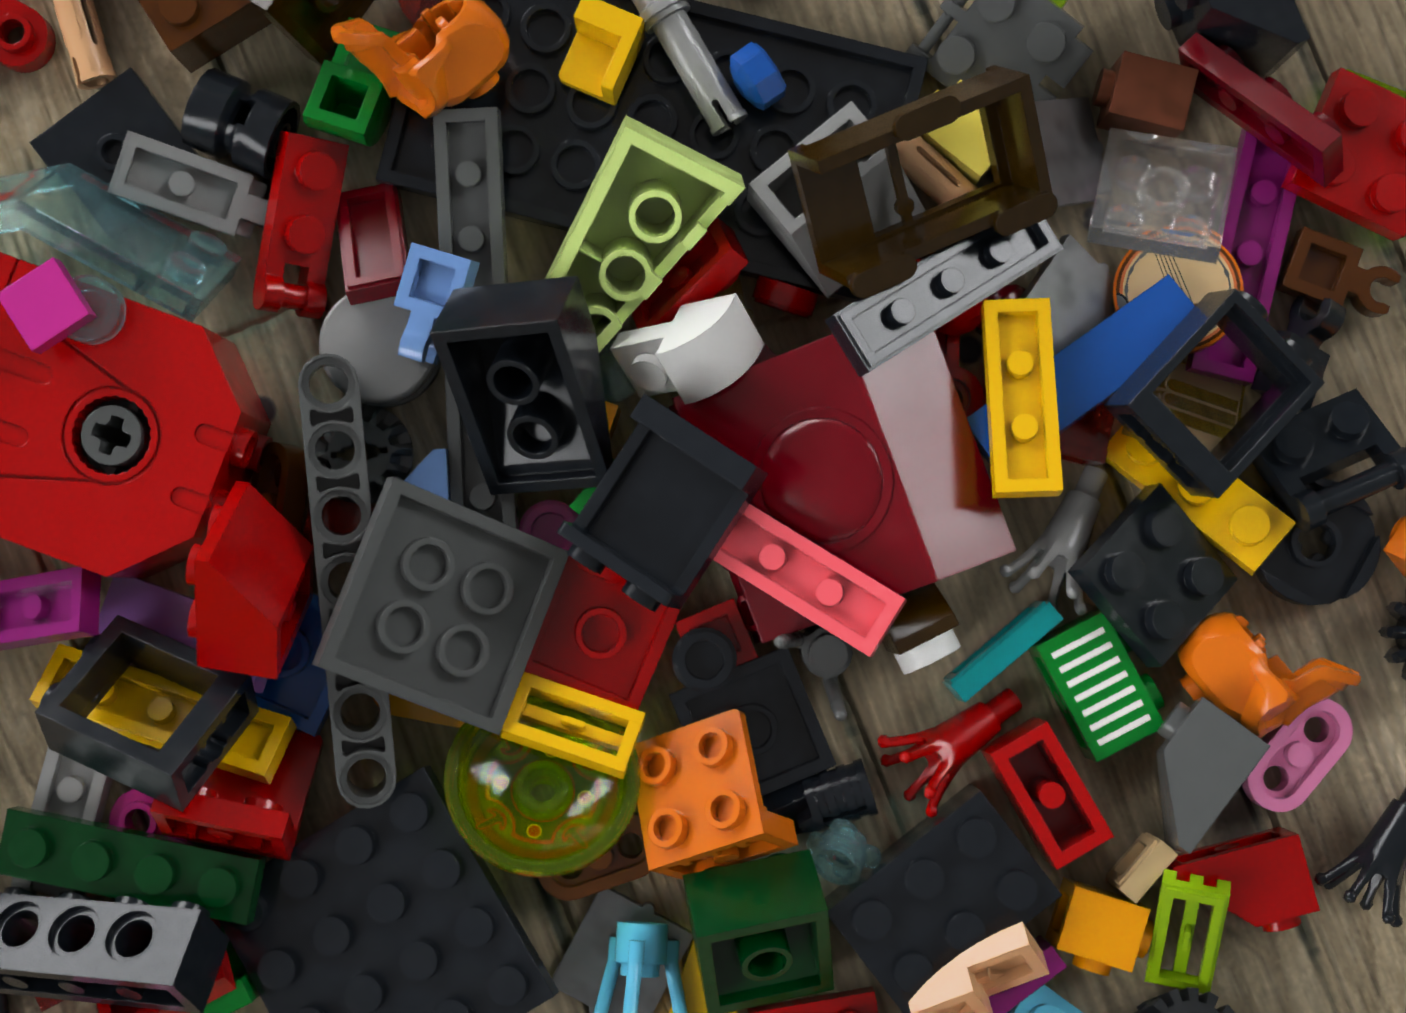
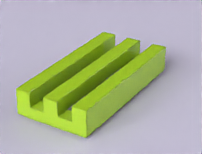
M1164 869L1144 982L1178 989H1185L1187 987L1199 988V993L1202 994L1210 992L1230 899L1231 881L1217 879L1216 887L1203 885L1204 876L1191 874L1189 882L1176 880L1177 871ZM1175 898L1185 900V906L1171 971L1161 969L1173 899ZM1201 903L1211 905L1212 909L1199 974L1196 976L1186 974L1199 904Z

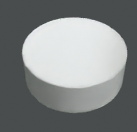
M950 629L901 655L894 653V656L905 675L944 658L959 649L961 645L953 629Z

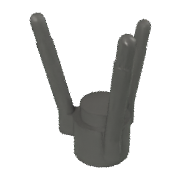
M817 624L808 628L804 633L796 631L791 634H781L775 637V647L779 649L796 647L799 649L800 658L807 669L816 676L821 677L822 685L825 688L834 717L838 721H844L847 718V711L838 685L837 676L843 673L850 665L853 655L852 646Z

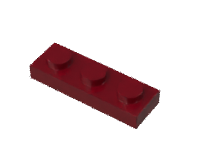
M1196 32L1178 48L1180 64L1199 70L1193 93L1324 188L1344 171L1342 133L1329 116L1320 111L1311 113L1292 99L1288 90L1279 81L1272 77L1263 79L1244 65L1240 56L1232 48L1225 44L1216 46Z

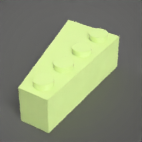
M627 115L545 279L578 276L596 331L599 353L622 328V324L644 299L647 300L663 282L664 276L687 250L690 251L707 232V228L727 205L730 206L745 189L740 173Z

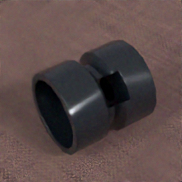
M217 68L208 69L198 80L187 102L182 119V142L191 148L218 159L231 153L232 163L235 166L270 179L273 176L280 131L297 133L301 116L300 105L294 100L265 88L252 94L251 85L247 81Z

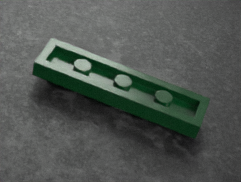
M16 806L7 809L0 843V874L112 898L129 896L155 906L171 907L174 901H188L207 909L211 914L210 918L248 925L255 918L267 857Z

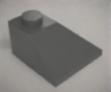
M1204 697L1196 699L1190 707L1181 701L1178 702L1157 730V733L1166 739L1156 752L1164 842L1175 851L1191 854L1270 748L1269 744Z

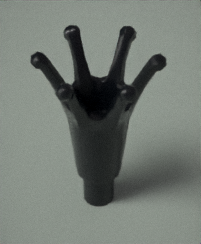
M1406 788L1399 800L1393 798L1363 843L1335 867L1325 873L1316 874L1314 878L1317 885L1324 886L1330 890L1361 869L1356 881L1349 890L1345 891L1343 898L1347 903H1354L1363 887L1369 881L1367 890L1359 903L1363 910H1370L1373 906L1375 894L1384 881L1382 919L1385 924H1390L1392 927H1400L1403 924V919L1400 916V894L1406 866Z

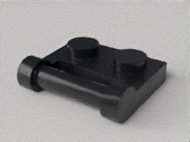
M1357 388L1296 414L1252 462L1290 518L1304 532L1324 525L1327 522L1328 515L1388 488L1394 487L1398 490L1406 488V447H1400ZM1369 457L1376 465L1317 492L1305 487L1312 482Z

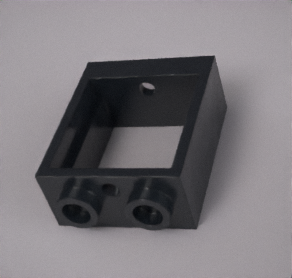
M1237 289L1207 293L1103 405L1191 496L1219 498L1325 383L1310 367L1312 358L1308 352L1294 340L1281 337L1266 321L1268 312L1265 307L1249 293L1238 291ZM1217 325L1273 385L1210 452L1153 392L1209 331Z
M117 615L101 634L90 639L82 652L81 658L60 682L54 683L48 688L35 714L50 750L183 812L257 715L259 708L251 675L198 667L196 649ZM131 663L203 695L159 752L87 719V716Z

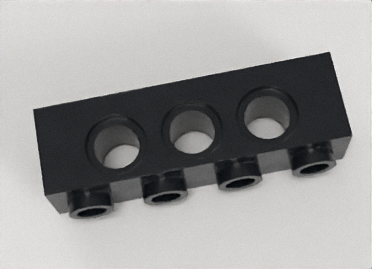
M7 887L4 893H0V993L188 1013H204L230 938L210 919L211 914L207 909L188 901H174L171 907L149 905L142 900L129 896H118L114 902L94 901L85 895L69 891L61 892L58 897L38 896L26 889Z

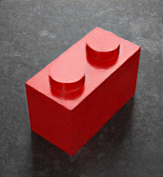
M1032 717L980 749L1040 855L1055 869H1060L1114 837L1047 721Z

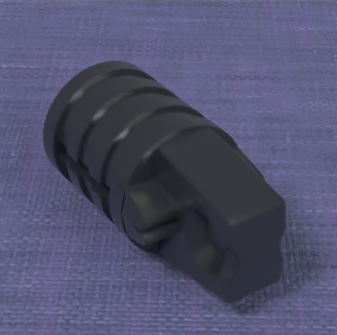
M861 758L847 765L835 766L834 769L828 771L826 769L762 796L763 805L767 807L768 811L794 821L796 835L816 831L819 833L832 826L838 827L851 820L854 822L867 815L879 814Z

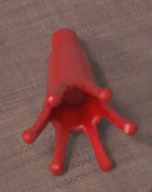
M1006 688L987 703L977 702L935 727L904 736L888 737L887 735H881L877 739L878 745L881 748L915 745L902 752L882 755L880 763L882 766L889 767L900 762L908 764L921 757L927 759L928 766L913 784L904 791L903 796L905 800L913 801L916 799V794L929 782L924 790V796L930 799L925 812L928 817L933 818L938 814L937 807L944 792L960 768L1000 732V724L1022 709L1021 701L1011 689Z

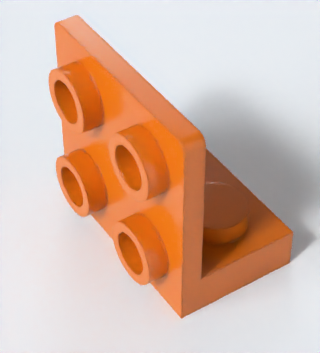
M731 709L636 743L630 759L633 767L634 789L649 871L683 880L682 875L704 871L715 866L725 867L744 863L798 845L794 821L768 811L767 807L763 805L744 712Z

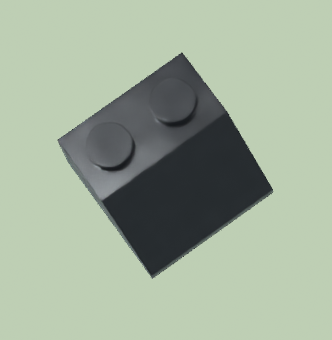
M1154 0L1160 23L1166 30L1172 29L1179 46H1182L1197 32L1216 46L1225 44L1232 48L1240 56L1244 65L1261 78L1272 75L1310 39L1294 0Z

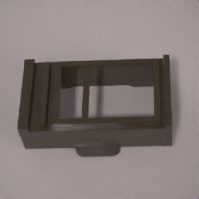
M996 65L987 67L984 73L808 145L800 144L787 150L819 273L849 288L851 293L859 298H867L910 279L917 269L916 259L992 226L996 233L1009 236L1050 218L1058 207L1057 198L1052 192L1030 75ZM979 109L994 182L912 216L914 201L907 194L896 143L917 138L953 123L959 117ZM885 148L897 199L894 203V210L901 216L902 221L874 233L857 160Z

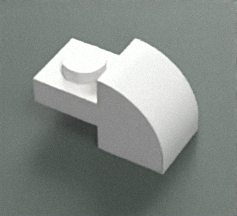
M737 293L681 305L671 322L620 332L610 350L640 398H642L644 393L648 396L677 391L686 405L708 398L739 379L754 364L762 351L764 342Z

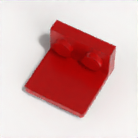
M295 730L270 785L216 768L183 812L153 799L150 813L162 835L290 861L323 749L322 737L320 735L314 737L303 731Z

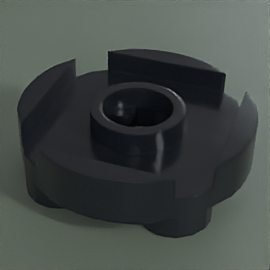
M1323 478L1305 487L1317 492L1337 483V481ZM1273 492L1264 497L1289 516ZM1361 500L1327 516V522L1319 526L1323 530L1320 540L1327 545L1324 555L1312 553L1306 558L1301 553L1302 544L1298 541V537L1302 530L1295 524L1292 530L1255 572L1259 581L1277 597L1298 605L1331 604L1357 593L1373 575L1381 552L1380 536H1375L1374 524L1370 518L1373 513L1365 500Z

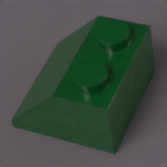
M810 849L787 854H773L763 859L725 867L715 866L704 871L682 875L691 931L708 1013H728L834 990L828 908Z

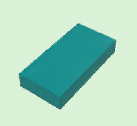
M1050 601L1032 602L943 678L945 681L942 683L957 700L967 702L1064 618Z

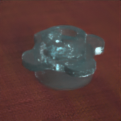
M834 819L830 829L823 833L812 832L806 841L807 849L811 851L817 873L825 880L837 885L855 883L864 868H876L882 858L879 849L867 844L865 836L856 829L852 822L846 819Z

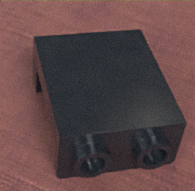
M644 393L630 415L631 418L639 423L576 520L572 523L563 521L557 533L573 543L567 552L569 556L600 575L607 566L627 580L621 589L626 595L649 610L656 612L660 604L676 609L682 608L763 484L768 473Z

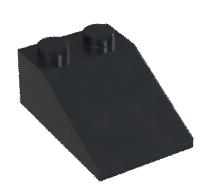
M578 276L454 289L432 327L430 335L490 494L498 495L597 487L613 463L596 331Z

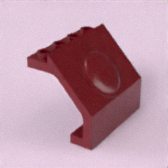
M935 331L862 377L858 376L836 338L831 334L751 366L734 383L708 398L685 405L679 395L672 398L674 404L668 407L669 410L768 473L763 484L751 500V505L899 595L1017 551L998 499H992V483ZM723 567L729 571L738 596L737 608L746 629L751 631L755 644L765 643L774 640L775 637L781 634H791L816 625L811 620Z

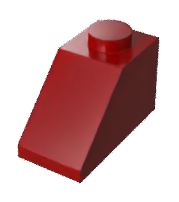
M1275 827L1196 848L1191 854L1178 853V856L1167 868L1177 871L1176 880L1189 882L1190 875L1195 874L1204 876L1203 885L1216 887L1217 879L1231 881L1227 910L1255 927L1262 926L1264 932H1279L1292 929L1302 923L1301 915L1320 911L1299 834L1282 827Z

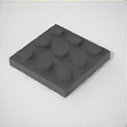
M387 477L312 665L500 735L567 562L568 551L401 479Z

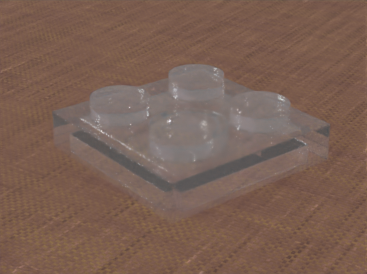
M1110 128L1087 242L1216 264L1221 249L1238 148Z

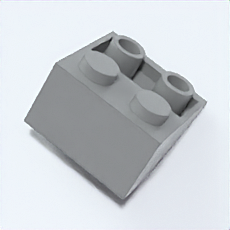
M850 101L797 145L811 144L867 121V119L856 105ZM885 148L858 159L857 163L874 233L901 222V216L894 210V203L897 199ZM787 152L749 183L747 201L824 295L829 298L844 285L819 273ZM902 168L908 197L914 201L912 216L924 212L925 209Z

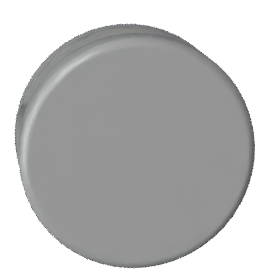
M345 295L331 308L322 324L319 336V354H336L350 362L355 368L359 380L361 403L388 408L404 405L421 396L437 377L441 362L439 359L436 365L428 362L422 363L398 355L400 340L411 311L394 306L396 296L351 305L347 295ZM323 367L334 385L346 394L349 382L343 371L336 367Z

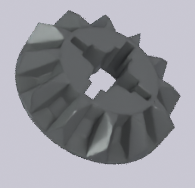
M361 404L366 444L379 449H388V453L378 454V457L370 458L367 461L370 503L372 504L378 501L387 477H396L404 481L409 476L413 463V445L405 425L393 413L380 406ZM331 431L320 437L316 446V454L324 466L330 469H340L346 467L351 461L337 458V454L345 453V450L352 449L355 446L353 440L347 434L341 431ZM337 497L340 500L357 504L354 500L348 497Z

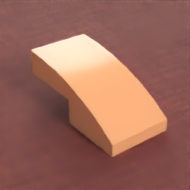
M1020 922L985 938L956 956L936 972L917 991L908 1004L911 1013H993L988 996L1050 973L1043 951L1025 924Z

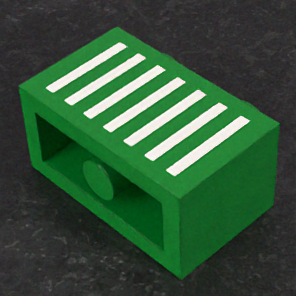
M1091 610L1047 633L1028 649L1085 758L1099 762L1157 732L1163 723L1158 710L1165 707V703L1159 689L1147 673L1139 676L1128 655L1133 650L1100 610Z

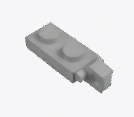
M127 131L107 191L109 194L233 237L236 234L248 239L251 238L255 225L264 228L268 200L264 199L268 185L254 180V175L132 131Z

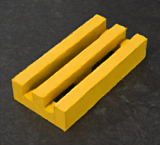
M524 672L500 733L503 739L624 779L630 757L633 755L638 735L641 733L646 713ZM531 695L625 727V733L622 736L587 724L584 721L528 704V698ZM522 718L618 752L615 756L521 724L519 721Z

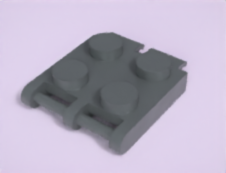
M944 0L940 5V8L944 11L921 43L918 45L913 42L905 53L929 58L926 72L945 87L957 84L960 79L964 81L984 73L986 68L992 65L1027 73L1030 75L1034 100L1042 101L1055 100L1057 98L1051 91L1040 84L1046 75L1065 88L1094 51L1077 38L1085 26L1052 0H974L968 10L964 7L968 0ZM955 19L958 23L932 56L929 53Z

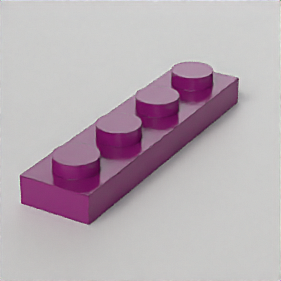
M1241 129L1215 240L1221 243L1235 259L1242 275L1244 292L1255 297L1265 307L1269 317L1297 195L1281 188L1291 163L1246 130ZM1225 335L1209 348L1188 354L1185 371L1248 386L1253 384L1257 367Z

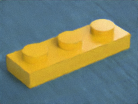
M1050 298L984 300L981 306L992 499L1060 496L1063 492Z
M1123 425L1100 451V458L1141 490L1145 486L1161 483L1206 540L1251 576H1253L1296 524L1294 520L1239 478L1219 498L1191 496Z

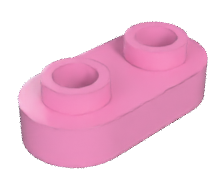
M1326 699L1306 709L1297 716L1289 727L1281 724L1280 727L1267 733L1262 740L1269 744L1270 748L1242 784L1246 796L1256 805L1274 812H1287L1300 806L1341 758L1351 743L1353 726L1347 711L1335 701ZM1316 717L1321 724V732L1316 739L1309 740L1304 733V726L1310 718ZM1277 766L1281 772V781L1275 788L1268 789L1264 784V773L1269 767Z

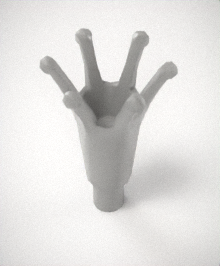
M1086 465L1075 489L1067 492L1043 534L1019 558L1009 565L1004 564L1000 567V574L1003 577H1009L1032 560L1026 571L1016 581L1009 584V590L1012 593H1019L1031 579L1039 578L1046 567L1050 566L1054 570L1047 601H1050L1056 610L1058 609L1060 590L1066 578L1067 596L1074 599L1075 612L1078 615L1086 613L1088 609L1084 603L1083 589L1068 573V570L1087 550L1101 506L1098 499L1108 479V474L1104 470Z

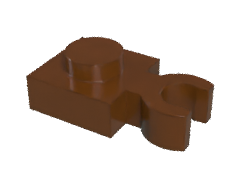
M1304 226L1296 231L1275 290L1296 298L1298 296H1305L1319 305V307H1321L1324 298H1331L1341 306H1343L1345 298H1349L1357 312L1374 318L1387 314L1390 306L1377 302L1372 298L1370 294L1372 282H1378L1384 286L1391 287L1399 283L1401 275L1396 270L1387 266H1376L1368 270L1358 267L1364 249Z

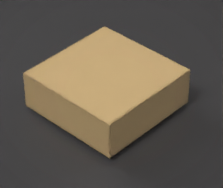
M1142 832L1105 875L1107 877L1105 880L1123 896L1137 904L1178 854L1161 839L1148 832Z

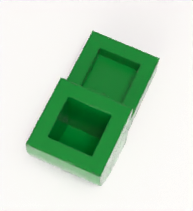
M372 24L378 31L384 32L389 37L399 34V32ZM338 44L332 62L324 59L302 117L305 125L311 129L372 147L382 137L393 114L391 107L392 98L389 97L377 76L359 62L350 51H346L343 44Z

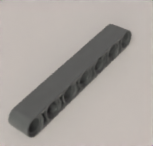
M327 353L314 356L305 363L299 373L298 380L322 637L339 597L330 587L328 581L329 574L338 564L344 562L353 563L372 516L359 380L355 368L348 360L339 355ZM326 366L342 370L349 382L345 396L334 403H322L315 399L310 390V379L318 369ZM341 431L353 440L355 454L351 463L346 467L330 469L319 461L316 454V446L320 437L325 433ZM338 496L354 500L361 511V520L358 526L351 532L344 534L335 533L324 524L322 517L325 504L330 499ZM326 670L336 783L340 795L347 803L357 808L370 809L379 806L392 795L396 787L397 777L389 694ZM358 693L367 694L377 701L379 712L373 721L365 725H354L346 720L342 714L341 707L344 701L351 695ZM373 759L383 766L385 776L376 787L369 789L359 788L349 780L347 773L350 767L359 760Z

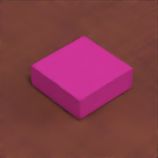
M54 257L0 291L2 306L30 350L38 354H42L97 318L62 261Z

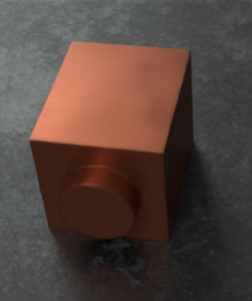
M1124 51L1111 69L1102 68L1098 76L1092 97V105L1101 107L1096 128L1169 146L1184 131L1199 70Z

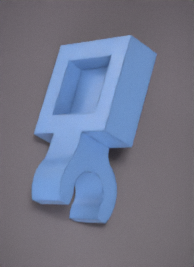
M411 242L393 304L394 306L411 311L400 340L398 355L422 363L437 364L439 357L430 331L452 291L458 288L473 287L480 265L479 262Z

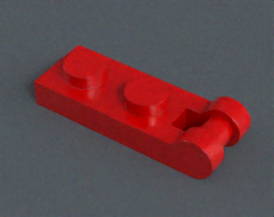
M280 131L252 299L256 310L277 313L280 308L295 310L298 317L315 320L322 317L327 302L325 281L349 145ZM285 263L300 266L297 284L284 282Z

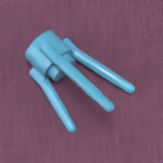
M617 921L616 936H609L608 960L593 1013H608L619 970L620 975L627 976L623 1013H638L641 977H659L660 965L665 967L673 1013H688L679 968L680 941L668 940L669 924Z

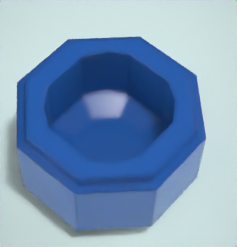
M751 41L730 56L732 80L740 94L754 107L764 111L785 96L786 84L779 69L767 52L757 43Z

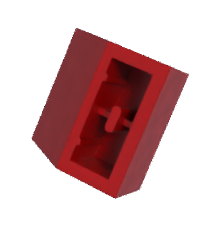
M235 481L224 504H216L213 507L208 521L207 536L203 544H194L189 552L185 578L188 585L195 586V599L189 611L187 633L189 637L196 638L198 667L277 680L313 598L314 546L248 482Z

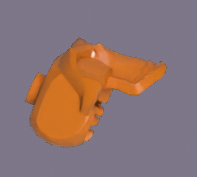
M443 0L431 9L426 8L420 13L421 17L414 23L411 29L393 37L378 31L371 23L360 17L334 24L331 27L334 43L343 44L346 51H350L359 62L372 71L383 84L390 98L397 97L401 103L413 109L425 119L436 116L445 107L455 106L462 103L466 98H478L491 90L500 78L498 71L505 65L510 54V38L502 20L481 0Z
M1229 612L1214 613L1205 617L1180 645L1177 653L1180 664L1187 672L1179 681L1194 701L1201 697L1206 698L1260 739L1265 734L1280 727L1281 724L1289 727L1297 716L1306 709L1330 698L1339 691H1344L1348 685L1358 686L1361 683L1359 672L1324 657L1312 659L1292 672L1277 654L1269 659L1267 658L1266 639L1261 633L1254 635L1248 629V620L1242 615L1236 616Z

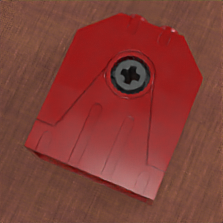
M0 252V291L38 266ZM73 279L97 318L42 354H38L30 350L0 302V538L105 577L146 579L187 560L194 544L202 545L207 536L208 521L213 507L216 504H224L235 481L249 483L253 471L260 473L261 466L259 463L263 450L268 443L273 442L272 437L267 436L271 422L236 345L201 325Z

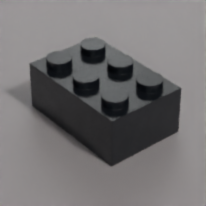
M970 783L937 808V816L933 818L927 816L825 897L831 921L903 1013H911L908 1004L910 999L936 972L956 956L1003 929L1020 922L1027 924L1062 896L981 790Z

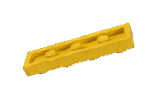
M61 643L58 644L29 698L36 708L39 707L41 699L48 688L54 683L60 682L81 658L82 650ZM129 666L87 716V719L134 741L161 749L203 695L160 675ZM258 707L259 712L216 768L270 785L297 726L292 717Z

